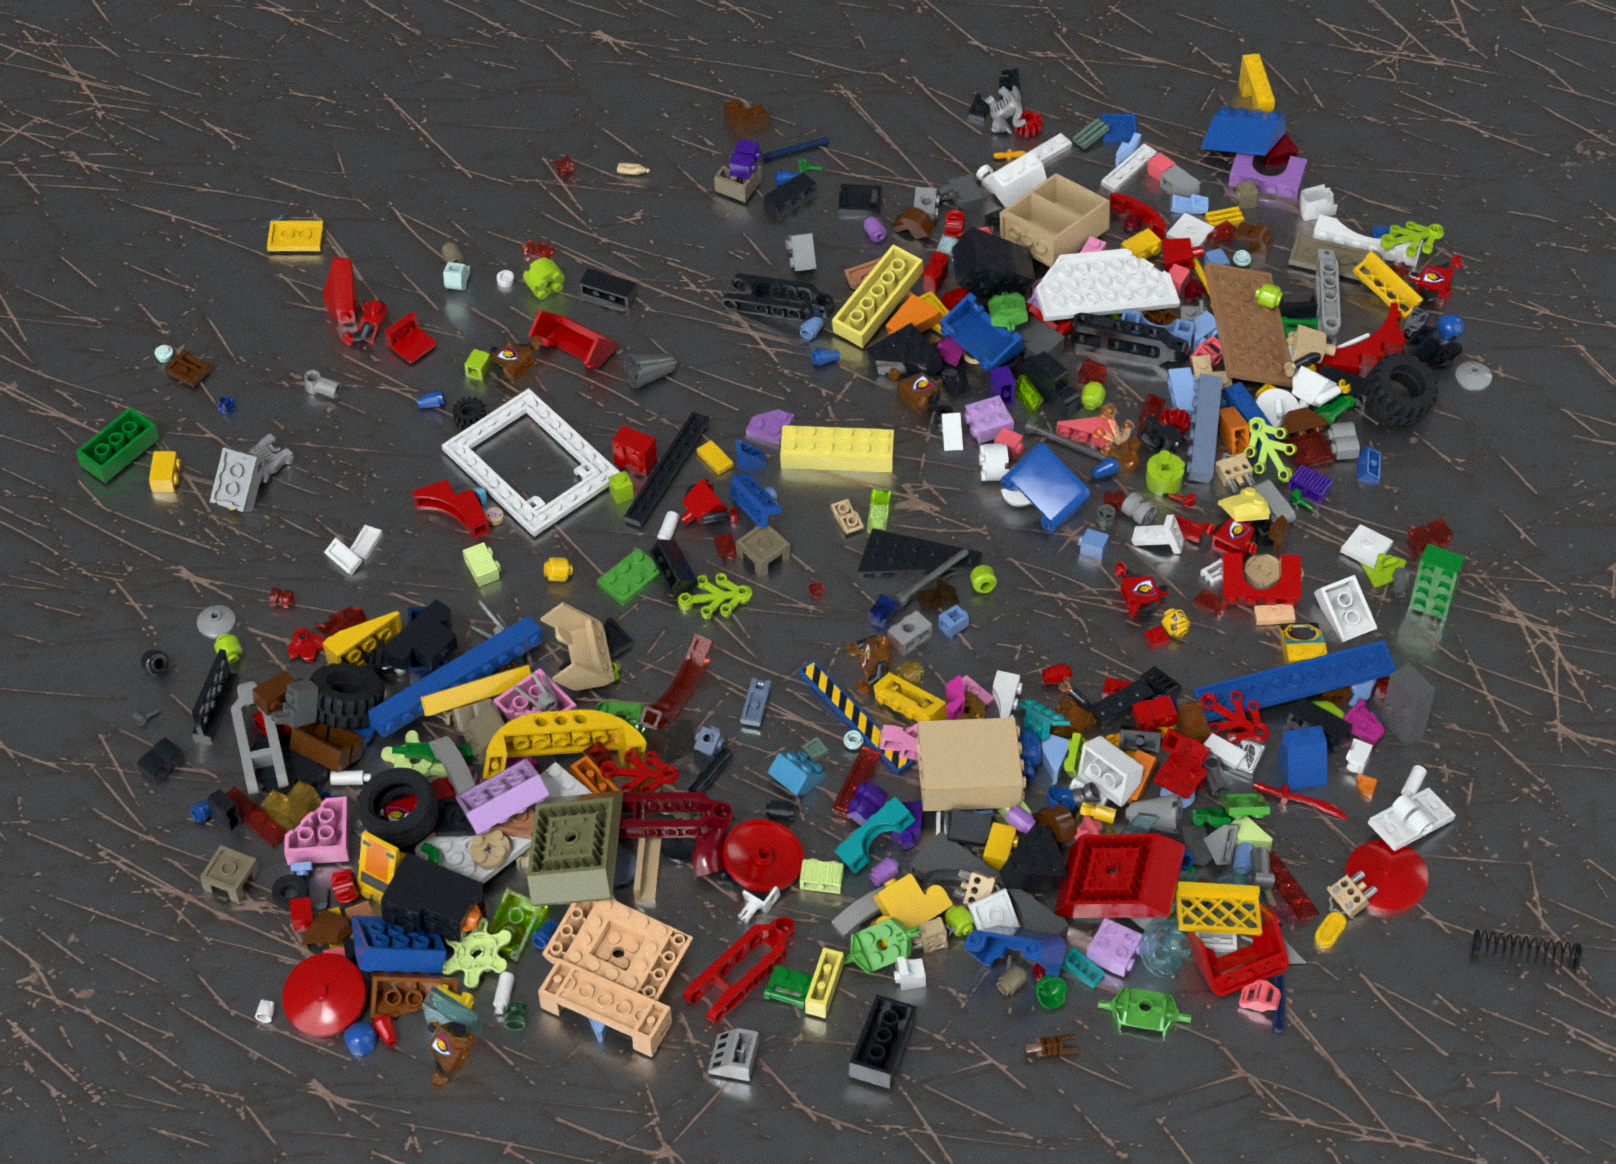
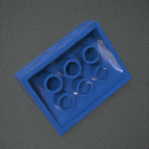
M1229 106L1221 107L1212 118L1201 149L1265 156L1286 133L1285 114L1278 113L1277 111L1265 112L1259 109L1246 110L1245 108L1236 109Z
M352 915L355 955L360 970L367 972L442 973L447 951L439 934L429 933L425 928H423L420 935L416 932L409 933L403 927L387 924L382 920V916Z

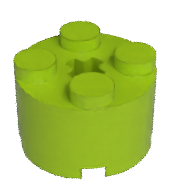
M547 257L537 259L529 265L531 267L529 271L525 270L523 274V280L539 300H544L553 292H560L564 287L562 284L565 276L551 258L550 260Z
M1162 450L1160 453L1152 456L1147 463L1146 485L1148 489L1157 495L1177 493L1182 487L1185 463L1178 456L1167 450Z

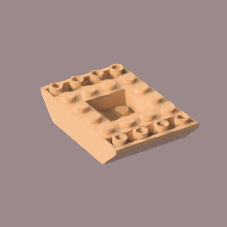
M613 899L571 904L542 955L553 965L560 958L658 1001L691 944L693 937ZM616 950H622L625 954L621 958H616L613 956V953Z

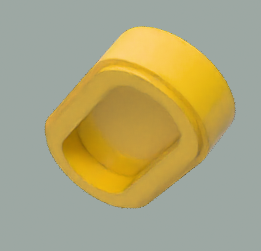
M1332 912L1326 916L1315 932L1314 940L1319 947L1330 948L1335 944L1346 927L1347 921L1345 916L1339 912Z

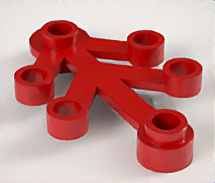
M1233 691L1230 695V700L1235 706L1236 713L1217 703L1214 694L1205 693L1202 695L1200 701L1203 709L1208 711L1214 710L1231 720L1222 723H1211L1209 725L1210 734L1219 735L1221 731L1239 727L1248 730L1237 734L1234 732L1228 733L1226 741L1233 745H1236L1238 741L1253 739L1255 742H1264L1269 738L1270 730L1266 724L1261 723L1259 703L1257 701H1250L1247 705L1248 712L1252 714L1253 723L1246 720L1242 705V693L1240 691ZM1239 695L1240 698L1238 700H1234L1233 696ZM1211 701L1212 705L1207 706L1205 702ZM1256 705L1257 708L1255 710L1250 709V706ZM1214 726L1219 728L1217 731L1211 730ZM1262 731L1263 735L1258 736L1256 732ZM1233 736L1236 739L1235 741L1231 742L1228 740V738Z
M628 750L625 753V760L629 764H634L638 769L618 768L612 761H605L600 766L601 775L606 779H612L614 776L636 777L620 787L623 793H633L636 787L649 778L657 779L649 785H643L640 789L641 793H644L646 790L653 792L664 783L673 784L679 779L678 769L673 765H665L654 751H649L645 754V761L649 765H654L658 770H651L637 756V752L634 750Z

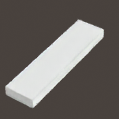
M1143 144L1102 179L1101 186L1115 193L1147 165L1148 160L1152 156L1157 155V151Z

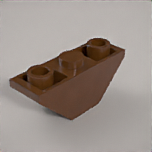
M1306 407L1291 410L1282 417L1277 427L1286 428L1288 434L1285 438H1277V440L1284 442L1292 436L1300 438L1312 431L1314 434L1324 431V428L1329 423L1324 417ZM1279 430V435L1283 436V431Z

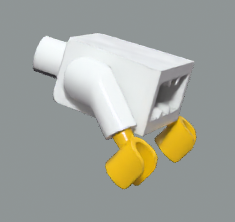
M1315 364L1301 366L1300 370L1292 378V394L1300 398L1298 402L1300 408H1308L1310 404L1321 407V405L1335 396L1350 392L1351 387L1350 384L1346 385V380H1340L1339 386H1337V383L1316 373Z

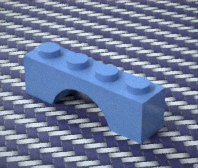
M1123 309L1121 320L1163 327L1173 336L1185 340L1189 344V349L1191 348L1195 328L1194 321L1177 319L1169 325H1156L1149 322L1142 312ZM1137 330L1131 331L1133 333H1140ZM1150 334L1152 337L1158 336L1157 334Z

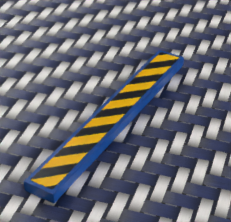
M814 660L798 670V674L853 730L860 732L863 736V741L897 776L913 766V761L910 758H899V751L879 749L882 729Z

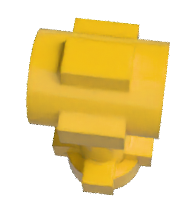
M437 985L434 996L438 1000L442 1001L446 998L457 1003L456 1009L464 1013H468V1010L472 1008L474 1003V996L472 994L462 992L460 996L447 990L448 985Z

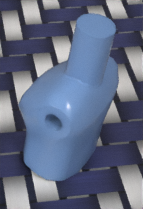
M1376 679L1351 685L1353 696L1348 705L1353 708L1360 699L1368 700L1377 682Z

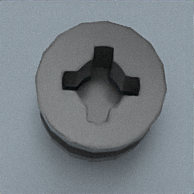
M1109 504L1099 506L1096 523L1102 528L1113 526L1115 523V508Z

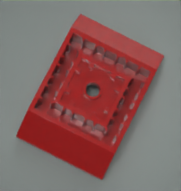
M1159 833L1081 835L1070 846L1065 866L1069 876L1060 887L1054 913L1063 918L1170 917L1186 846ZM1113 868H1117L1113 874H1108Z

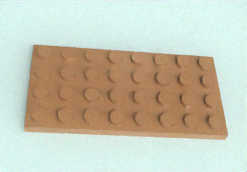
M1207 262L1204 269L1227 377L1292 388L1293 376L1288 377L1284 368L1285 363L1291 362L1279 306L1273 309L1258 304V298L1255 297L1257 288L1262 287L1264 283L1274 285L1272 274Z

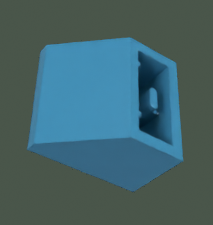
M802 751L778 753L767 772L796 796L808 794L827 776V773L822 770L823 767L809 760L808 755Z

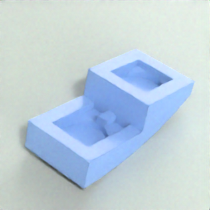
M1134 133L1129 144L1121 143L1116 153L1115 166H1119L1140 147L1141 134Z
M1174 194L1171 197L1170 212L1202 214L1208 211V197L1191 194L1190 198Z

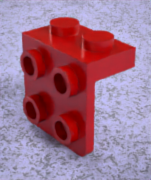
M413 312L402 317L401 320L385 330L387 346L409 363L415 362L437 345L432 337L418 327L417 315Z
M1171 753L1154 777V782L1175 794H1180L1185 799H1189L1196 788L1202 789L1204 787L1208 770Z

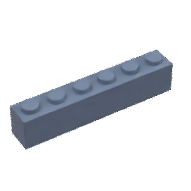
M1200 374L1199 379L1194 381L1193 391H1196V396H1193L1192 399L1194 412L1191 413L1190 423H1193L1192 429L1190 428L1188 439L1191 440V445H1188L1187 456H1190L1185 467V472L1188 473L1187 480L1210 483L1213 477L1223 377Z

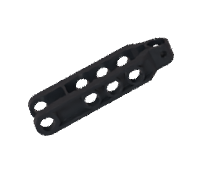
M742 273L734 276L731 285L735 290L750 293V295L726 293L721 300L722 306L730 311L802 322L813 317L828 318L835 310L833 298L829 294L819 292L814 284ZM770 296L790 300L804 301V303H793L789 302V300H773V298L766 299V297Z
M1077 313L1073 317V328L1078 332L1072 334L1071 345L1077 350L1160 365L1167 361L1181 363L1187 358L1189 344L1185 340L1173 336L1163 327L1088 313ZM1084 320L1086 323H1079L1078 321ZM1114 327H1120L1122 329L1115 330ZM1137 330L1140 333H1133L1131 331ZM1150 334H1157L1158 336L1152 337ZM1081 339L1084 340V342L1079 343L1076 340ZM1118 346L1120 349H1113L1112 347ZM1134 349V350H1137L1138 352L1132 353V352H1130L1129 350ZM1148 353H1154L1155 356H1149Z

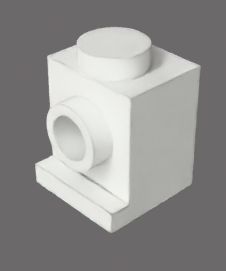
M1354 738L1351 749H1349L1346 760L1349 761L1347 769L1351 772L1362 774L1371 756L1373 745Z

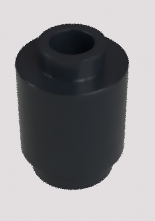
M771 800L770 804H766V816H769V820H794V803Z

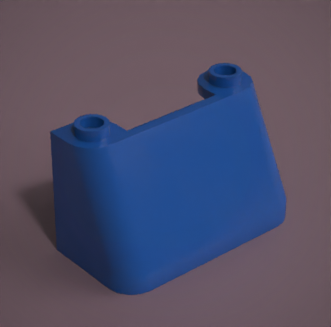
M970 292L939 321L940 331L945 337L952 338L980 362V366L985 371H990L1000 367L1024 350L1023 337L1016 331L1013 333V331H1008L1004 327L992 326L990 315L984 311L982 305L979 306L975 303L977 297Z
M1042 442L1035 445L1000 480L1006 490L1015 491L1018 489L1043 514L1041 516V525L1051 534L1079 513L1091 495L1086 485Z
M1003 925L971 932L967 936L964 949L983 966L993 967V962L996 959H1005L1008 949L1022 951L1023 956L1027 960L1037 962L1046 970V975L1055 978L1059 976L1067 947L1066 941L1058 934Z

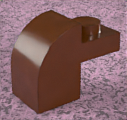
M907 207L903 214L895 218L891 228L894 232L908 229L915 239L929 236L935 223L923 210L916 207Z
M1241 221L1234 234V238L1250 243L1249 254L1266 259L1272 249L1273 235L1262 223L1253 226Z
M1058 803L1050 807L1040 808L1039 812L1032 814L1036 823L1051 826L1056 842H1065L1076 835L1073 816L1062 804Z

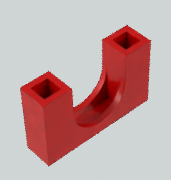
M1223 552L1221 558V602L1228 605L1246 603L1249 606L1257 604L1299 605L1301 600V555L1281 554L1279 559V582L1270 589L1260 590L1250 586L1244 579L1242 553Z

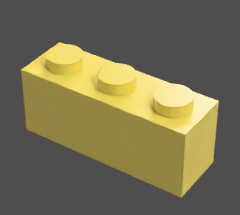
M823 947L805 1000V1013L826 1018L844 966L843 952Z

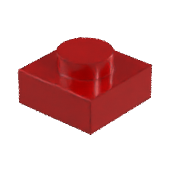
M1162 625L1145 630L1143 633L1152 650L1170 643V638Z

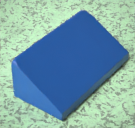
M1368 445L1360 450L1357 480L1380 482L1381 452Z

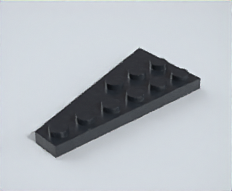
M872 529L857 571V577H864V574L882 576V573H893L894 575L924 574V571H934L962 549L966 548ZM967 549L969 554L948 570L972 572L974 568L980 566L983 552Z

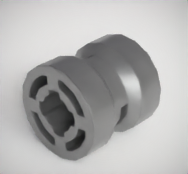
M1089 782L1083 788L1078 787L1072 791L1073 799L1080 808L1083 802L1089 803L1100 800L1099 790L1093 782Z

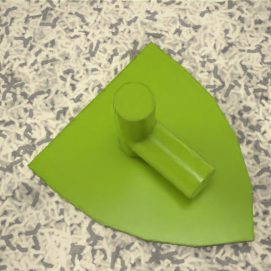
M1380 553L1377 556L1374 569L1361 562L1360 564L1373 587L1377 588L1391 583L1394 570L1400 567L1404 568L1407 561L1396 556Z

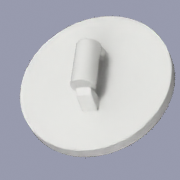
M1269 389L1263 392L1256 400L1257 405L1273 427H1278L1282 417L1288 411L1300 409L1297 399L1290 392L1283 389Z

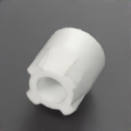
M264 999L261 1000L255 1018L260 1022H271L275 1003Z

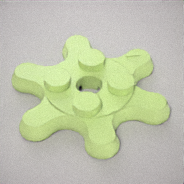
M411 730L407 732L405 736L406 742L421 743L420 736L416 731ZM385 747L381 752V758L392 762L394 768H411L419 771L426 778L432 775L442 778L448 776L442 763H431L425 759H420L419 763L412 764L411 760L413 759L405 758L404 754H392V747Z
M482 917L479 926L466 935L462 943L452 942L445 938L446 944L454 948L455 953L452 958L444 961L442 973L452 975L458 971H464V984L468 988H476L479 985V979L483 972L493 970L497 973H504L507 970V961L499 957L498 952L502 947L510 944L512 939L511 933L507 930H502L495 935L489 934L487 932L488 921ZM482 950V953L476 959L472 957L475 951Z

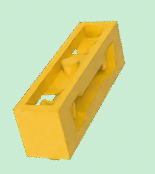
M890 672L873 686L875 698L879 703H884L894 711L904 714L909 719L917 722L946 720L947 704L945 701ZM894 682L900 684L901 688L895 685ZM926 699H928V700H930L931 702H933V704L928 703V702L926 701Z

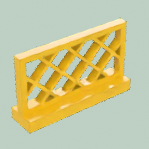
M1178 881L1174 900H1176L1178 931L1261 935L1259 886ZM1181 900L1190 901L1193 905L1188 909L1181 903ZM1203 901L1211 902L1214 906L1208 910L1201 903ZM1231 903L1234 908L1228 911L1221 904ZM1254 904V909L1249 912L1242 905ZM1196 907L1204 913L1200 918L1191 912ZM1217 908L1225 914L1221 919L1212 913ZM1236 910L1245 915L1241 921L1233 915ZM1188 915L1195 922L1193 924H1183V918ZM1208 916L1215 924L1210 926L1205 924L1203 920ZM1230 918L1236 925L1228 927L1223 922ZM1250 919L1256 924V928H1249L1244 922Z

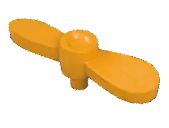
M1008 149L1006 153H994L993 157L996 159L1006 158L1012 160L1013 158L1021 157L1026 152H1013L1012 149Z

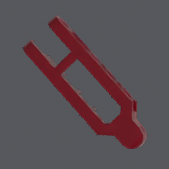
M703 792L623 793L621 812H634L633 819H620L619 838H702L712 829H724L731 825L733 822L732 807L726 802L711 800ZM645 812H701L703 814V817L699 818V820H683V818H678V820H662V818H658V820H644Z

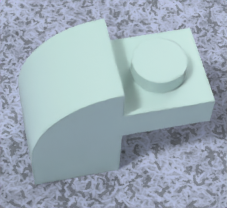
M448 262L443 272L445 288L464 291L466 289V281L471 272L470 266Z

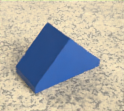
M740 439L735 440L736 461L739 471L765 468L767 466L764 451Z

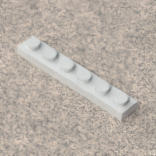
M1060 133L1028 153L1033 151L1041 163L1044 164L1070 149L1072 142ZM990 174L982 179V185L994 194L987 185L992 176Z

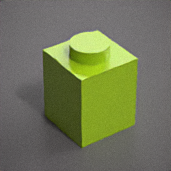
M473 349L464 364L466 376L483 381L492 366L490 354Z
M626 471L608 477L609 490L616 504L634 498L633 484Z

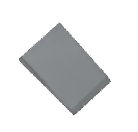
M1238 824L1223 825L1204 838L1217 865L1231 864L1239 828Z

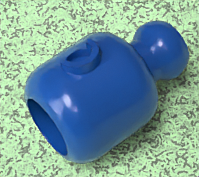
M1020 730V737H1018V742H1021L1022 745L1020 759L1024 761L1022 776H1025L1026 780H1031L1035 775L1034 767L1038 766L1042 760V741L1034 731Z

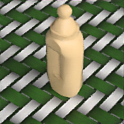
M622 162L617 166V172L620 174L640 175L650 172L649 168L646 169L640 164Z

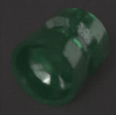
M507 1003L505 1011L507 1014L505 1027L507 1029L522 1030L525 1028L526 1019L524 1016L526 1015L527 1006L524 1003Z

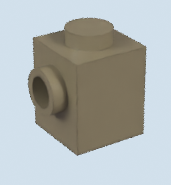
M1254 181L1237 183L1236 191L1233 192V195L1240 210L1257 207L1259 192Z

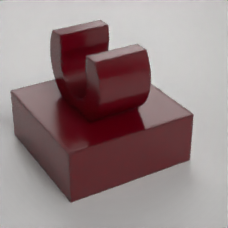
M1192 277L1184 288V302L1192 303L1194 299L1201 300V293L1205 294V287L1199 285L1198 279Z

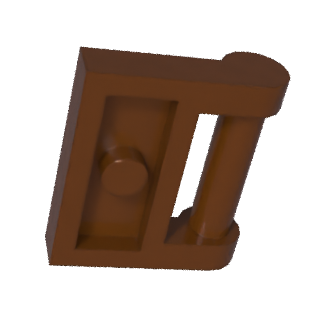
M184 349L164 369L166 374L194 388L207 374L212 373L214 364L204 362L192 356L189 351ZM185 361H188V362H190V363H192V364H194V365L200 367V369L197 368V367H195V366H193V365H191V364H189V363H187V362H185Z

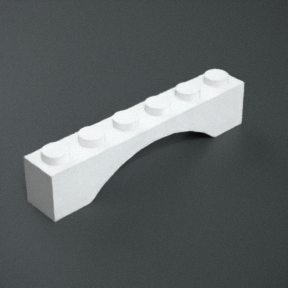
M1321 214L1313 234L1315 239L1369 251H1378L1381 253L1382 259L1414 267L1417 265L1423 240H1421L1415 257H1408L1406 255V249L1412 241L1396 244L1391 250H1384L1380 244L1381 239L1358 234L1344 226L1337 218Z
M997 670L992 696L995 698L1000 718H1014L1012 712L1017 710L1019 699H1016L1017 694L1021 695L1023 683H1020V675Z

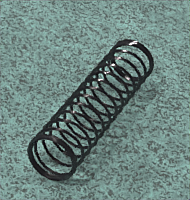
M1476 929L1474 932L1472 955L1479 956L1484 933H1486L1485 957L1488 956L1491 937L1494 933V959L1496 958L1499 939L1502 935V959H1504L1507 941L1510 936L1511 961L1515 943L1519 937V962L1521 961L1523 945L1527 938V963H1529L1531 947L1535 939V964L1538 962L1542 941H1544L1543 965H1546L1547 952L1551 942L1553 946L1552 967L1554 966L1555 954L1559 943L1561 945L1560 968L1563 965L1567 944H1569L1568 968H1571L1574 948V970H1579L1581 965L1582 944L1575 943L1571 951V944L1569 942L1563 948L1561 941H1558L1555 946L1554 941L1551 939L1546 948L1544 938L1541 939L1538 945L1536 937L1530 943L1528 936H1525L1521 945V937L1519 935L1515 937L1513 943L1511 934H1508L1505 941L1504 934L1501 932L1496 941L1494 931L1490 934L1489 940L1486 930L1483 931L1481 938L1479 929Z

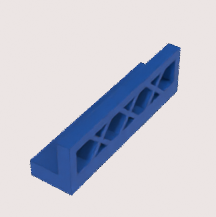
M750 474L732 475L729 496L761 528H766L768 515L781 513L782 506Z

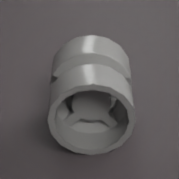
M1133 492L1123 502L1121 511L1128 517H1133L1134 521L1141 526H1146L1154 518L1157 506L1150 501L1145 502L1143 496Z

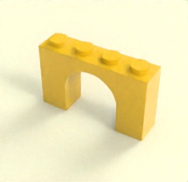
M1260 54L1242 55L1239 88L1242 97L1252 96V110L1274 111L1275 99Z

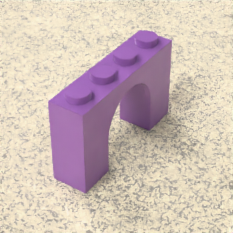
M1236 154L1230 172L1229 186L1236 187L1237 183L1253 180L1258 192L1297 200L1306 172L1307 159L1290 156L1287 168L1282 174L1265 176L1253 168L1254 154Z

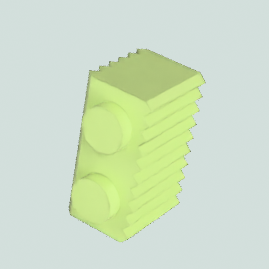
M484 542L462 550L464 561L478 587L499 580L500 565L497 560H493V552L490 547H486Z
M814 858L804 859L800 875V889L841 894L844 864L837 861L823 862Z

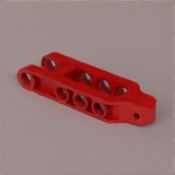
M782 916L770 924H755L685 989L682 996L683 999L690 1005H693L714 986H717L724 993L718 998V1001L710 1008L708 1013H705V1017L713 1024L718 1023L773 972L775 965L779 966L785 960V946L795 936L794 921L789 917ZM759 944H767L773 949L767 956L764 955L762 960L752 970L749 969L747 974L738 983L735 982L730 986L723 980Z

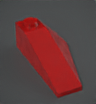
M333 257L322 297L324 307L338 322L356 323L360 304L351 259Z

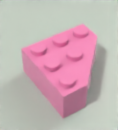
M539 668L535 673L545 690L548 691L543 679V675L546 674ZM532 674L514 685L538 702V695L542 692ZM547 676L553 693L558 700L557 706L551 711L577 710V705ZM514 686L493 700V704L504 723H508L523 715L545 712L544 710L539 711L533 703L518 693Z
M347 797L326 798L320 803L321 806L317 810L311 811L300 821L299 826L285 834L284 853L288 865L298 862L329 863L349 861L350 808Z

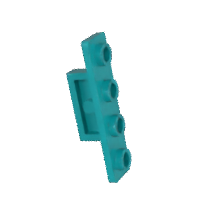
M1027 698L1025 701H1018V706L1026 710L1023 719L1024 730L1034 731L1041 740H1049L1050 724L1070 725V720L1064 718L1063 714L1056 713L1054 709L1047 708L1045 704L1038 703L1036 699Z

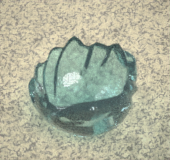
M1164 920L1152 924L1143 932L1140 938V958L1146 969L1155 977L1164 979L1176 978L1177 968L1182 967V958L1191 954V948L1184 950L1181 946V940L1187 938V936L1182 931H1178L1177 924L1179 923L1177 921Z

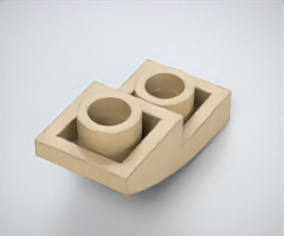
M849 499L831 504L830 508L846 535L864 529L857 511L854 512Z

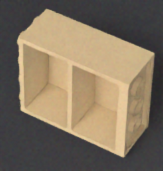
M1055 173L1000 212V237L1029 248L1032 258L1051 267L1059 255L1078 252L1084 247L1090 236L1097 238L1109 229L1110 200Z
M1015 718L918 721L916 747L923 811L1011 808V806L1016 808L1017 805L1020 806L1021 799H1024L1026 778L1022 776L1024 761L1020 759V754H1022L1021 742H1018L1020 728L1019 725L1015 724Z

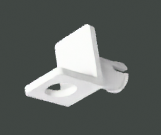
M775 886L764 902L744 890L742 894L748 903L738 914V917L745 923H749L757 910L768 913L780 897L779 888Z

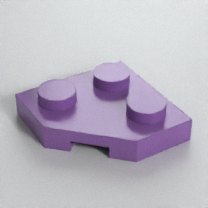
M776 409L754 416L746 428V435L780 445L783 425L791 426L794 421V414Z

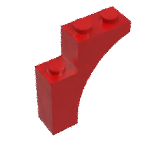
M446 479L412 491L413 502L416 508L437 509L451 514L464 524L472 539L490 533L488 519L473 489L454 495Z

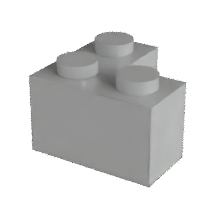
M812 233L788 235V239H785L786 250L792 253V257H789L790 268H793L794 271L817 269Z

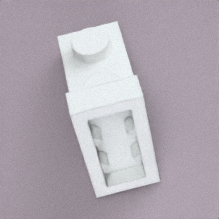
M1166 515L1164 525L1135 526L1132 537L1134 546L1170 544L1174 554H1181L1185 540L1174 515Z

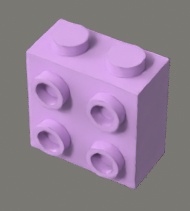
M1000 395L965 405L964 421L966 424H969L973 438L976 437L979 444L995 439L1003 427L1013 431L1014 421Z
M1104 918L1087 949L1086 957L1097 966L1124 977L1127 971H1132L1136 961L1134 960L1136 954L1140 955L1144 948L1142 943L1143 934Z

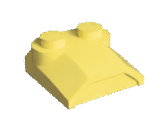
M1246 487L1240 491L1239 495L1218 501V505L1235 522L1269 519L1270 510L1268 502L1254 488Z

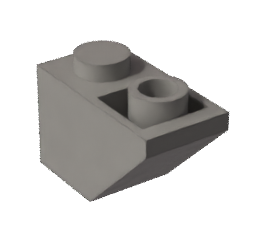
M1176 164L1161 174L1160 187L1170 195L1191 196V194H1200L1201 182Z

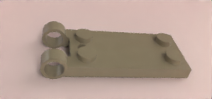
M1297 235L1289 258V265L1316 270L1318 249L1333 250L1336 260H1338L1339 276L1360 280L1362 284L1366 285L1352 271L1371 251ZM1372 251L1380 259H1382V255L1380 252ZM1360 269L1363 274L1369 275L1367 269Z

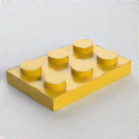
M271 221L267 250L321 251L324 223L323 221Z

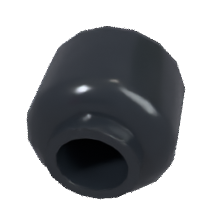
M151 649L146 651L141 657V666L148 674L162 675L169 667V658L164 652Z

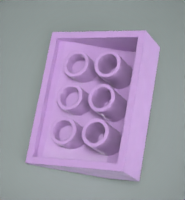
M525 758L455 798L476 834H483L488 832L495 824L506 822L515 813H522L527 810L528 806L544 801L549 793L538 772L528 759Z

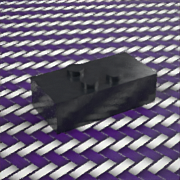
M876 995L849 1062V1077L890 1089L916 1022L917 1006Z

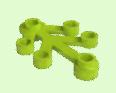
M1409 221L1406 223L1405 228L1391 225L1389 234L1382 235L1380 244L1384 250H1391L1396 244L1412 241L1406 249V255L1408 257H1415L1421 240L1428 238L1427 242L1422 245V252L1430 254L1432 253L1435 240L1444 236V230L1439 224H1431L1429 227ZM1400 234L1406 235V236H1401V237H1397V238L1394 237V236H1398V235H1400Z
M1261 417L1252 418L1248 423L1251 438L1249 447L1244 451L1246 457L1251 458L1257 455L1256 445L1258 438H1260L1262 446L1258 463L1254 465V471L1257 474L1266 471V460L1269 454L1278 469L1279 480L1288 482L1294 471L1290 467H1285L1275 449L1282 450L1287 455H1293L1297 451L1296 445L1271 440L1266 434H1275L1276 438L1283 439L1288 434L1286 428L1266 425L1265 420ZM1255 423L1259 425L1258 430L1254 428ZM1279 430L1283 431V436L1279 435ZM1289 446L1293 448L1292 453L1288 451ZM1249 449L1253 450L1252 455L1249 454ZM1258 465L1262 466V471L1258 470ZM1283 471L1287 473L1286 478L1282 476Z
M719 573L715 577L716 584L730 590L724 592L709 583L706 576L700 575L697 577V586L704 588L711 594L691 596L689 593H682L678 597V606L682 610H689L693 607V603L713 601L709 606L701 608V616L704 619L711 618L713 612L720 606L721 615L728 617L739 603L749 602L752 598V590L746 585H735L727 580L726 574ZM732 599L728 604H722L725 600Z

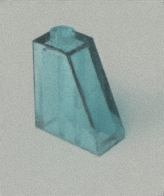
M432 986L422 1002L426 1023H432L436 1028L445 1032L447 1025L452 1021L465 1024L467 1026L466 1041L471 1043L474 1037L480 1034L482 1029L479 1015Z

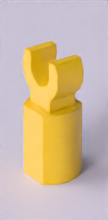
M1083 802L1080 814L1094 816L1093 819L1113 824L1117 809L1099 804L1094 806L1091 803Z

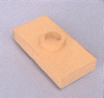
M1293 605L1254 606L1256 625L1295 623L1296 618Z

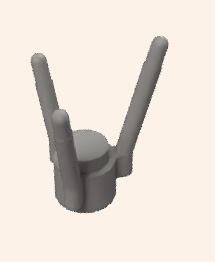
M481 600L478 601L483 610L497 625L493 630L494 636L508 628L498 613L495 617ZM475 626L471 627L472 630L487 638L493 637Z
M532 672V676L542 692L538 695V702L518 686H514V689L533 703L539 711H551L558 704V700L546 675H543V679L548 691L545 690L536 673Z

